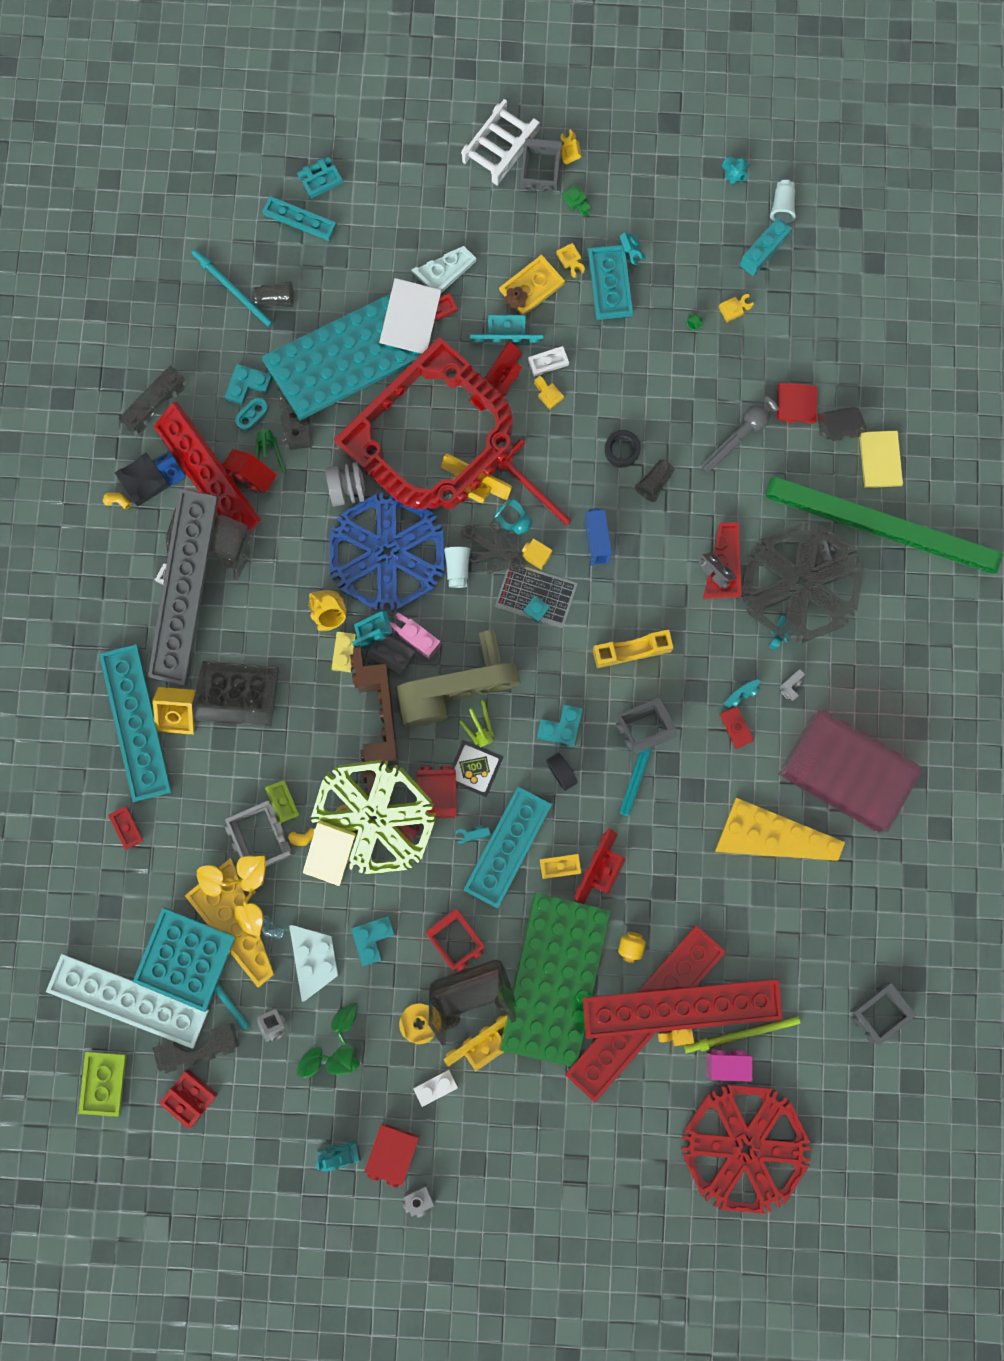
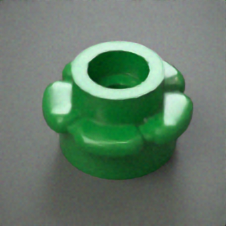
M692 313L688 315L689 318L686 320V324L691 330L696 331L703 327V319L700 315H693Z

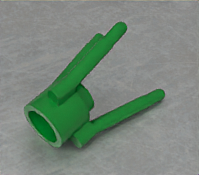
M266 429L258 431L255 457L259 458L261 447L263 457L266 458V448H270L273 445L283 474L286 473L277 446V439L273 437V432Z

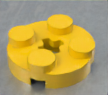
M422 1003L413 1004L402 1013L399 1021L400 1031L403 1037L415 1044L427 1043L437 1034L439 1028L438 1015L429 1005ZM416 1018L425 1021V1024L422 1025L423 1029L414 1027V1023L417 1021Z

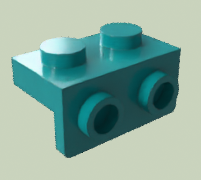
M380 611L354 624L358 639L352 641L353 646L367 648L372 645V642L382 641L386 639L387 635L393 633L387 611Z

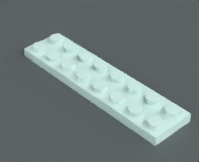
M61 954L46 990L47 993L192 1049L196 1046L209 1010L206 1012L200 1011L135 984L130 979L65 954Z

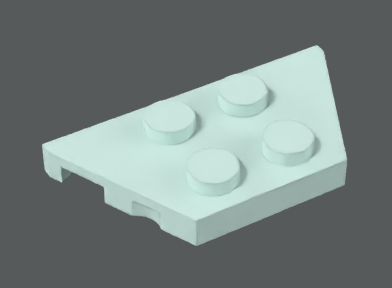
M290 925L301 999L306 1001L339 976L332 936Z

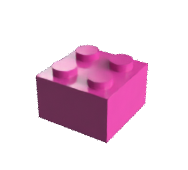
M711 1049V1053L706 1052V1077L710 1080L752 1081V1056L743 1050L733 1049L731 1053H726L723 1049Z

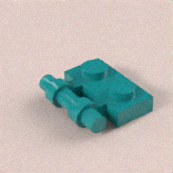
M330 157L320 158L317 160V163L309 167L306 165L302 167L303 170L297 172L299 179L307 177L302 180V184L311 199L343 183L334 165L327 168L328 165L332 164ZM321 169L320 172H318V173H316V174H314V175L312 174V173H314V172H316V171H318V170Z

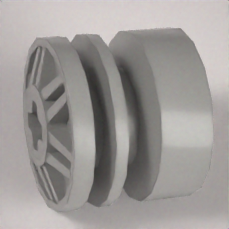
M357 462L352 463L354 472H350L348 464H345V473L342 474L338 466L325 468L333 507L345 505V496L348 495L352 503H355L354 494H358L360 502L365 501L363 474Z

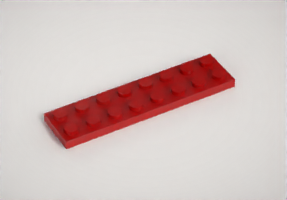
M173 402L153 427L198 491L219 496L216 517L235 544H241L261 522V519L179 403Z

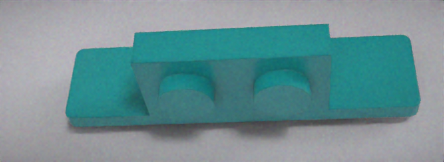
M488 315V333H470V339H474V342H485V339H492V342H503V339H511V342H522V339H529V342H540V339H544V334H525V315Z

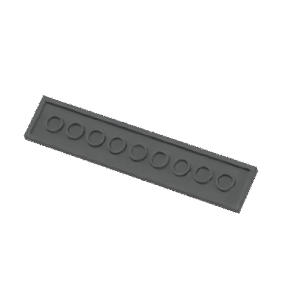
M179 488L148 672L149 678L180 685L187 684L219 496Z

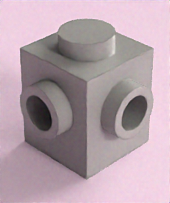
M277 1009L258 1017V1026L266 1042L270 1040L276 1041L282 1037L286 1022L284 1017L278 1014Z
M427 1184L404 1194V1201H402L406 1213L410 1212L411 1217L414 1215L421 1217L427 1214L428 1209L434 1207L435 1204Z

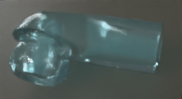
M264 915L261 929L263 934L282 940L284 930L275 928L271 918Z

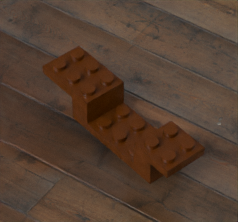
M353 648V654H350L351 666L355 669V673H352L353 685H355V688H358L360 693L378 692V700L380 704H383V708L379 709L380 719L382 723H385V728H382L384 742L363 744L364 750H360L361 761L382 760L381 767L385 761H388L387 766L399 765L387 665L365 666L364 654L361 648ZM372 770L362 771L363 780L367 783L368 788L364 789V792L369 797L376 773Z

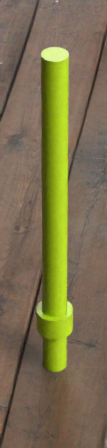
M797 1016L711 1039H699L696 1043L684 1045L685 1053L698 1050L706 1051L710 1049L709 1047L800 1024V1019Z

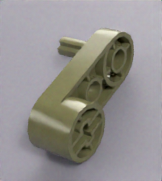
M486 630L479 633L485 667L415 680L396 687L401 720L404 727L423 726L447 719V701L499 692L521 684L517 664H502L495 630Z

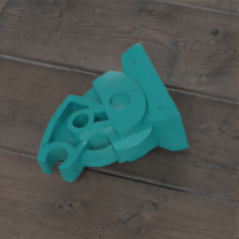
M357 1141L317 1150V1170L321 1169L322 1172L336 1170L361 1161Z

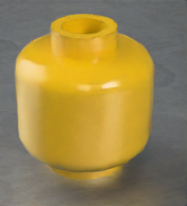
M627 932V934L621 937L618 953L623 957L624 961L634 963L635 960L642 959L646 942L641 934Z

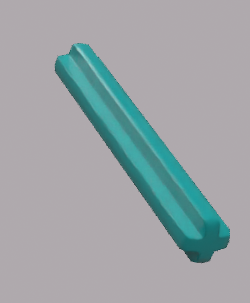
M652 748L639 753L619 811L622 815H630Z

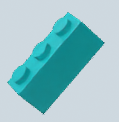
M778 217L743 255L740 266L754 277L788 239L792 228Z

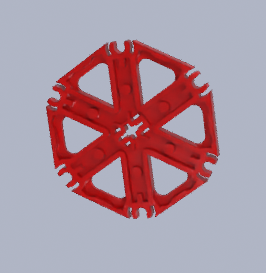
M726 1084L729 1093H727L726 1088L722 1085L720 1086L722 1095L717 1096L715 1091L712 1090V1097L715 1098L712 1100L708 1093L683 1130V1133H690L691 1135H682V1139L689 1140V1145L687 1147L681 1146V1150L689 1151V1153L681 1154L702 1198L707 1191L709 1192L704 1198L707 1202L712 1196L716 1198L713 1204L714 1207L717 1208L722 1201L721 1206L718 1208L719 1210L766 1214L763 1205H765L766 1210L772 1212L770 1203L776 1202V1205L780 1208L781 1203L778 1200L780 1197L783 1205H785L810 1164H802L801 1162L811 1161L810 1158L803 1156V1152L805 1150L811 1151V1148L805 1145L802 1146V1144L811 1143L790 1100H788L785 1106H783L787 1101L785 1096L780 1101L776 1100L778 1091L774 1090L771 1093V1097H769L770 1092L773 1090L772 1088ZM738 1094L758 1095L762 1099L761 1106L748 1126H746L734 1101L735 1096ZM709 1108H714L717 1111L728 1136L701 1134L697 1131L698 1123ZM781 1114L787 1115L796 1133L795 1140L791 1142L766 1139ZM741 1139L746 1145H751V1148H749L751 1158L744 1151L741 1152L743 1148ZM698 1155L726 1158L710 1182L703 1181L695 1164V1158ZM764 1161L793 1164L794 1172L783 1188H776ZM744 1171L757 1196L753 1203L735 1202L729 1199V1194Z

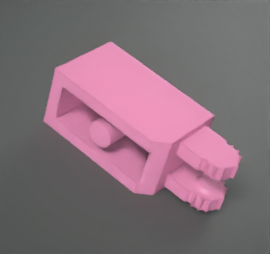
M397 613L395 616L405 625L401 629L395 623L390 622L391 629L398 633L404 642L430 660L441 647V641L412 619L408 620L402 614Z

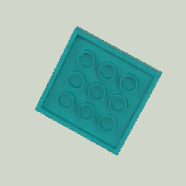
M164 907L160 912L133 983L206 1012L236 936Z

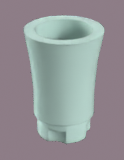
M781 180V182L777 183L770 218L773 221L779 217L785 223H790L796 218L795 184L790 180Z
M445 548L449 587H467L470 548Z

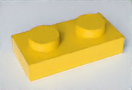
M578 854L540 860L542 879L581 874Z

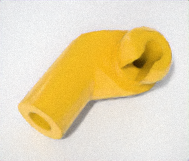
M107 492L102 499L103 503L107 506L116 502L125 510L132 505L120 492Z

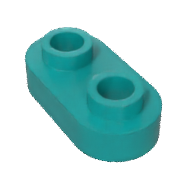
M254 398L237 414L235 421L240 430H251L267 414L268 406L266 401L262 398ZM262 407L261 411H256V408ZM249 420V423L243 424V421Z

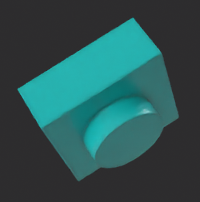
M534 596L523 612L539 623L550 606Z

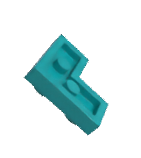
M236 364L224 398L227 401L243 405L249 389L267 394L273 377L271 374Z
M563 705L560 723L541 719L537 739L574 747L582 708Z
M389 916L351 928L362 967L382 960L376 941L395 935Z

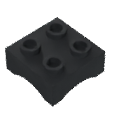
M147 452L130 465L114 472L137 507L169 487Z

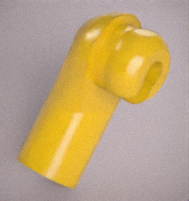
M311 827L305 834L291 832L288 835V839L294 846H306L313 840L315 831Z

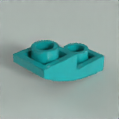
M757 679L740 687L723 705L728 709L732 705L736 707L742 700L740 695L745 699L750 695L754 697L760 690L758 685L761 681Z

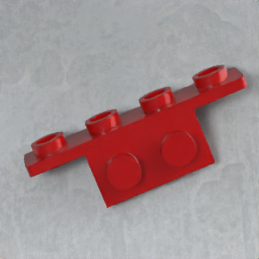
M512 342L506 344L484 377L503 396L508 393L510 385L518 378L519 372L522 369L517 363L522 355V351ZM471 396L469 401L477 409L484 411L486 408Z
M608 828L602 835L600 846L594 852L592 862L584 872V879L581 885L576 889L574 899L582 904H585L592 887L610 894L626 860L624 857L610 851L618 835L612 829Z

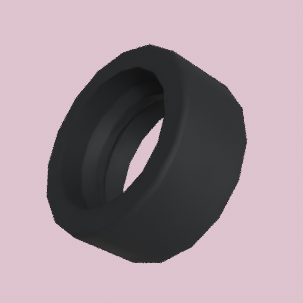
M627 430L613 432L605 444L607 460L613 466L619 468L633 465L638 459L641 450L638 437ZM626 439L632 443L634 451L629 458L620 459L612 453V444L616 440Z
M559 752L546 759L550 771L564 791L578 783L572 769Z

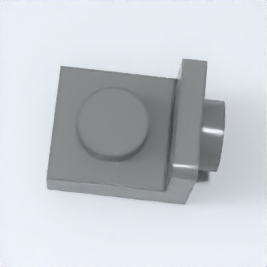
M800 669L780 686L783 696L792 701L798 697V694L791 687L794 689L803 682L801 678L805 675Z

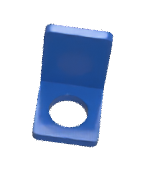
M169 451L153 460L169 486L185 478V475Z

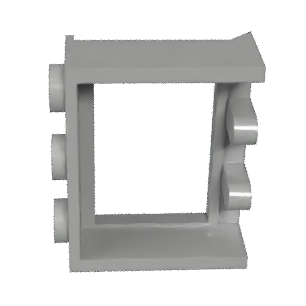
M265 801L225 819L227 824L224 825L227 834L233 838L232 847L235 853H239L240 858L251 856L237 822L265 810L283 853L267 860L266 867L294 855L282 824L279 823L270 801Z

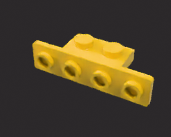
M446 453L441 468L454 474V480L469 464ZM490 476L486 477L482 481L481 486L473 490L468 497L482 504L490 493L507 500L512 486Z
M501 1015L496 1019L495 1024L482 1028L479 1031V1035L465 1040L463 1046L459 1049L449 1051L446 1054V1058L443 1059L449 1067L463 1056H466L476 1072L502 1054L503 1051L499 1050L502 1038L498 1032L504 1028L507 1015Z

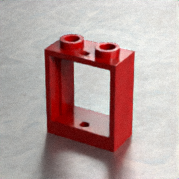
M457 908L425 932L453 971L455 969L461 971L468 965L467 960L471 957L475 960L484 953L482 949L485 946ZM458 918L478 946L454 964L434 936Z

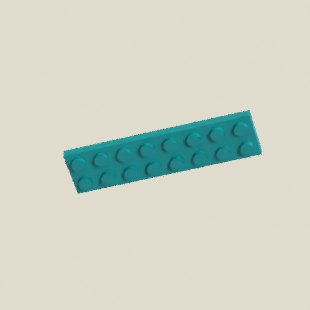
M135 644L99 654L132 801L135 803L172 793L138 645Z

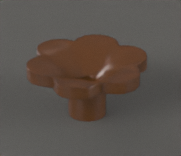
M521 287L509 288L505 302L510 304L512 309L524 307L528 294Z

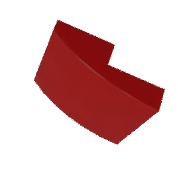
M779 383L777 390V406L779 408L777 410V420L790 423L796 421L809 424L816 423L817 386Z
M187 1069L159 1104L190 1129L218 1094Z

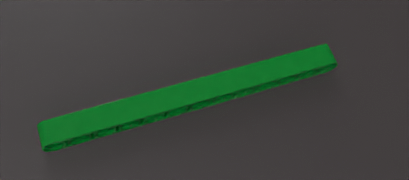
M770 478L765 497L772 501L984 572L997 573L1003 556L999 551L781 478Z

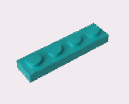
M269 196L262 210L263 215L327 241H330L337 226L334 221Z

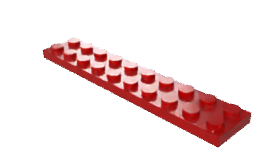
M695 925L637 992L697 986L726 951ZM656 1032L596 1038L576 1063L565 1073V1076L595 1103Z
M779 979L582 997L585 1036L587 1039L782 1020Z

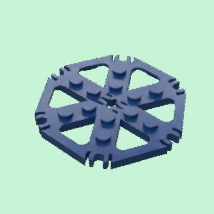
M376 493L340 514L339 516L344 518L345 521L341 518L336 519L338 523H341L339 528L331 527L335 533L330 531V575H332L333 580L341 578V582L336 584L338 588H341V592L378 611V604H380L381 611H384V606L388 604L391 606V612H394L395 603L397 604V611L435 589V587L429 585V583L433 586L438 585L433 580V577H443V574L436 570L444 573V530L441 524L438 526L432 525L437 520V517L431 511L407 507L397 500L394 501L391 495L388 500H385L383 493H380V500L378 501V494ZM404 507L420 516L421 520L397 534L396 512L398 508ZM369 508H375L377 510V535L354 523V517ZM432 539L436 542V562L430 564L408 551ZM341 541H347L366 552L343 566L338 563V545ZM384 548H387L388 550L392 549L390 551V556H387L386 554L382 555V553H384ZM397 569L419 580L421 588L404 598L397 595ZM377 570L378 595L375 598H369L354 589L353 586L356 581Z

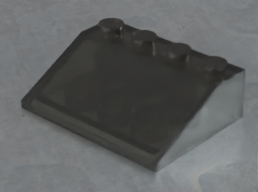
M203 661L192 704L194 720L271 727L275 709L279 667Z

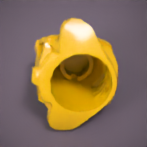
M324 590L309 594L310 600L308 605L311 611V619L317 624L318 631H330L345 621L347 610L344 599L339 593Z

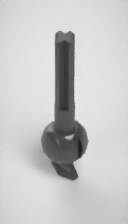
M765 396L762 406L755 405L748 408L744 414V423L700 465L702 469L709 473L752 430L759 431L765 428L769 423V413L779 410L776 403L768 396Z

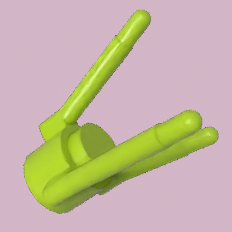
M481 700L487 730L486 728L482 729L472 708L469 711L478 729V732L475 733L476 736L462 720L459 721L473 739L475 745L479 744L480 748L494 742L492 738L494 734L491 729L485 700Z

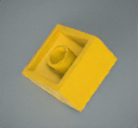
M158 687L153 698L154 721L158 732L194 735L197 714V691Z

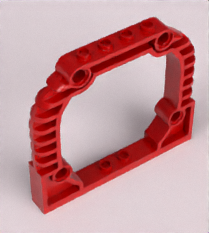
M439 337L333 440L342 452L354 463L357 462L358 466L367 475L369 474L401 504L415 509H435L441 506L446 509H453L459 503L465 502L469 494L473 490L478 489L482 481L486 477H490L500 463L503 464L508 459L512 451L510 437L513 429V415L505 397L477 373L468 361ZM450 374H456L454 377H449ZM421 375L425 379H444L445 384L450 388L461 386L489 410L496 423V426L487 435V447L454 480H442L432 489L417 488L411 485L383 460V451L378 442L373 440L374 430L371 426V423L383 411L389 409L398 397L403 396L407 388ZM501 442L506 443V445L503 447L498 446V444ZM376 450L375 454L369 455L371 451ZM449 494L453 495L451 499H444Z

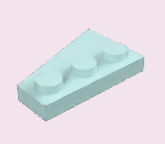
M462 246L444 254L443 257L435 261L431 260L426 262V265L419 268L415 267L411 271L425 286L439 289L442 293L476 262V257Z

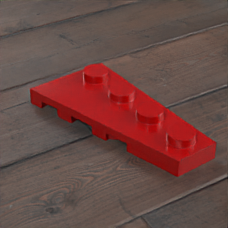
M739 522L720 523L713 554L719 557L720 562L724 566L729 567L733 571L737 579L729 581L730 585L724 589L712 579L716 574L713 572L707 578L703 599L742 597Z

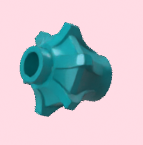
M729 156L722 164L726 172L725 179L727 181L730 180L732 185L737 181H744L748 176L747 169L750 167V164L745 162L744 158L737 159Z

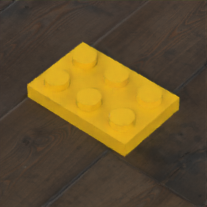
M541 254L499 287V291L506 297L509 288L521 287L528 294V298L525 300L526 305L518 307L516 310L520 315H526L565 284V280Z

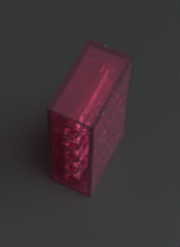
M825 710L817 711L810 717L778 775L878 834L888 832L922 770L918 768V764L900 758L901 755L894 750L888 751L883 748L884 745L881 742L871 741L866 738L867 735L862 731H854L849 728L850 725L845 721L835 720L832 718L833 715Z

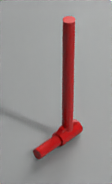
M519 439L512 446L508 459L503 464L500 463L496 468L498 470L507 469L566 526L569 525L572 520L512 464L513 456L525 445V442Z

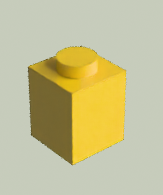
M533 539L531 543L527 542L522 550L524 553L523 559L543 570L552 556L553 550Z

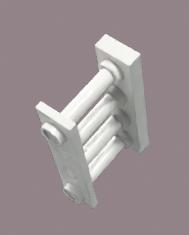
M504 99L495 106L493 114L470 144L464 146L461 152L462 162L466 164L472 158L491 171L492 182L498 186L524 152L525 138L534 139L539 132L540 122L533 118L530 124H526L507 112V100ZM501 117L522 130L520 137H514L496 125ZM491 130L512 144L509 151H504L486 139ZM482 144L500 156L501 162L494 165L475 151Z

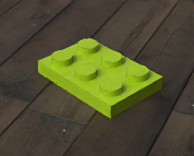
M85 1052L78 1114L120 1116L127 1054Z

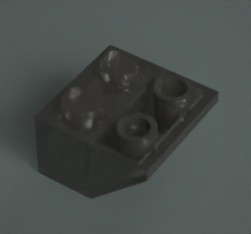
M857 407L817 413L820 436L826 437V439L840 441L843 440L844 436L856 438L860 437L861 433L867 432L862 414Z

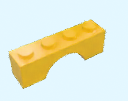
M664 630L631 641L609 642L593 647V655L596 667L601 668L670 653L673 650V644L669 630Z

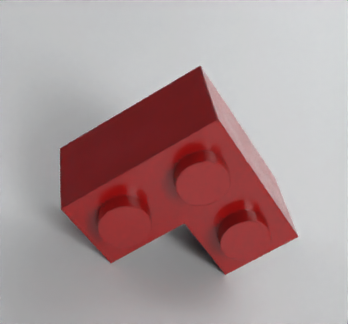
M235 449L231 450L222 464L232 480L237 479L242 483L246 482L248 488L255 493H258V491L266 493L277 476L274 471L251 453Z

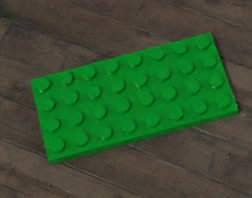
M534 893L507 1019L500 1043V1051L571 1067L579 1059L585 1031L582 997H590L593 994L610 910Z

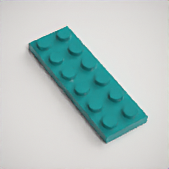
M517 787L463 891L498 909L552 804Z

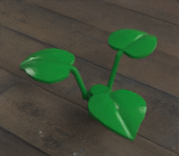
M352 1003L339 1010L332 1020L331 1028L334 1032L338 1031V1036L343 1045L331 1057L322 1055L323 1050L320 1047L307 1051L299 1062L297 1076L302 1078L313 1076L321 1067L323 1059L327 1060L325 1070L329 1074L342 1075L353 1073L357 1070L360 1060L353 1055V1047L347 1044L342 1035V1032L348 1031L355 1022L358 1010L357 1003Z

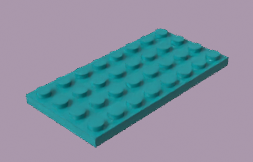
M391 294L262 356L263 362L299 420L410 366L421 355V353L379 343Z

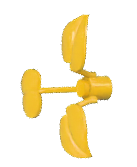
M244 856L240 858L237 862V873L241 879L229 882H222L224 874L216 866L205 865L198 868L196 875L203 892L209 896L221 894L222 886L241 883L242 889L248 891L249 894L244 900L243 905L235 908L236 922L245 932L255 936L261 935L264 922L262 910L254 903L248 904V901L256 893L255 889L264 883L265 856Z

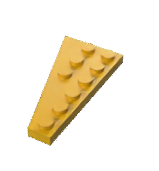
M735 798L714 852L838 861L845 842Z
M232 858L219 867L224 874L222 882L239 879ZM241 883L222 886V892L217 896L207 895L198 884L185 895L207 925L236 936L230 953L258 988L275 975L261 936L245 932L236 922L235 908L243 905L246 899Z

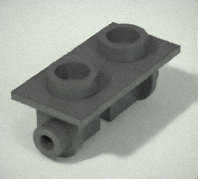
M710 552L701 556L702 559L698 562L700 568L708 576L715 572L716 574L712 579L721 588L726 589L730 585L729 581L737 579L733 571L720 562L717 555Z

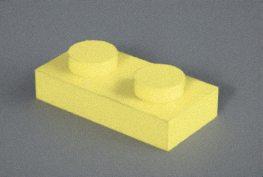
M337 632L332 670L351 672L350 654H353V648H355L352 641L356 640V634Z

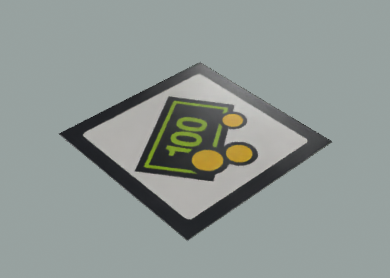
M463 740L452 765V769L456 770V785L487 797L503 756Z

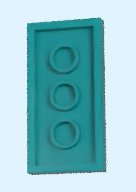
M623 245L588 248L596 320L633 317L626 254Z

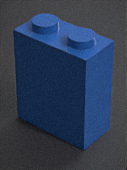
M593 508L586 512L584 519L591 566L609 563L612 555L605 509Z

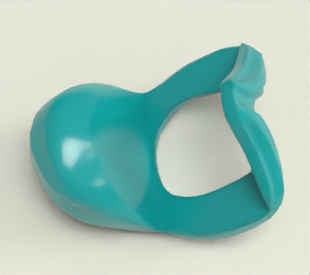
M508 499L494 515L495 521L502 528L518 535L528 531L532 525L531 517L525 513L523 507L514 499ZM507 505L515 508L520 514L519 520L514 524H508L500 515V512Z

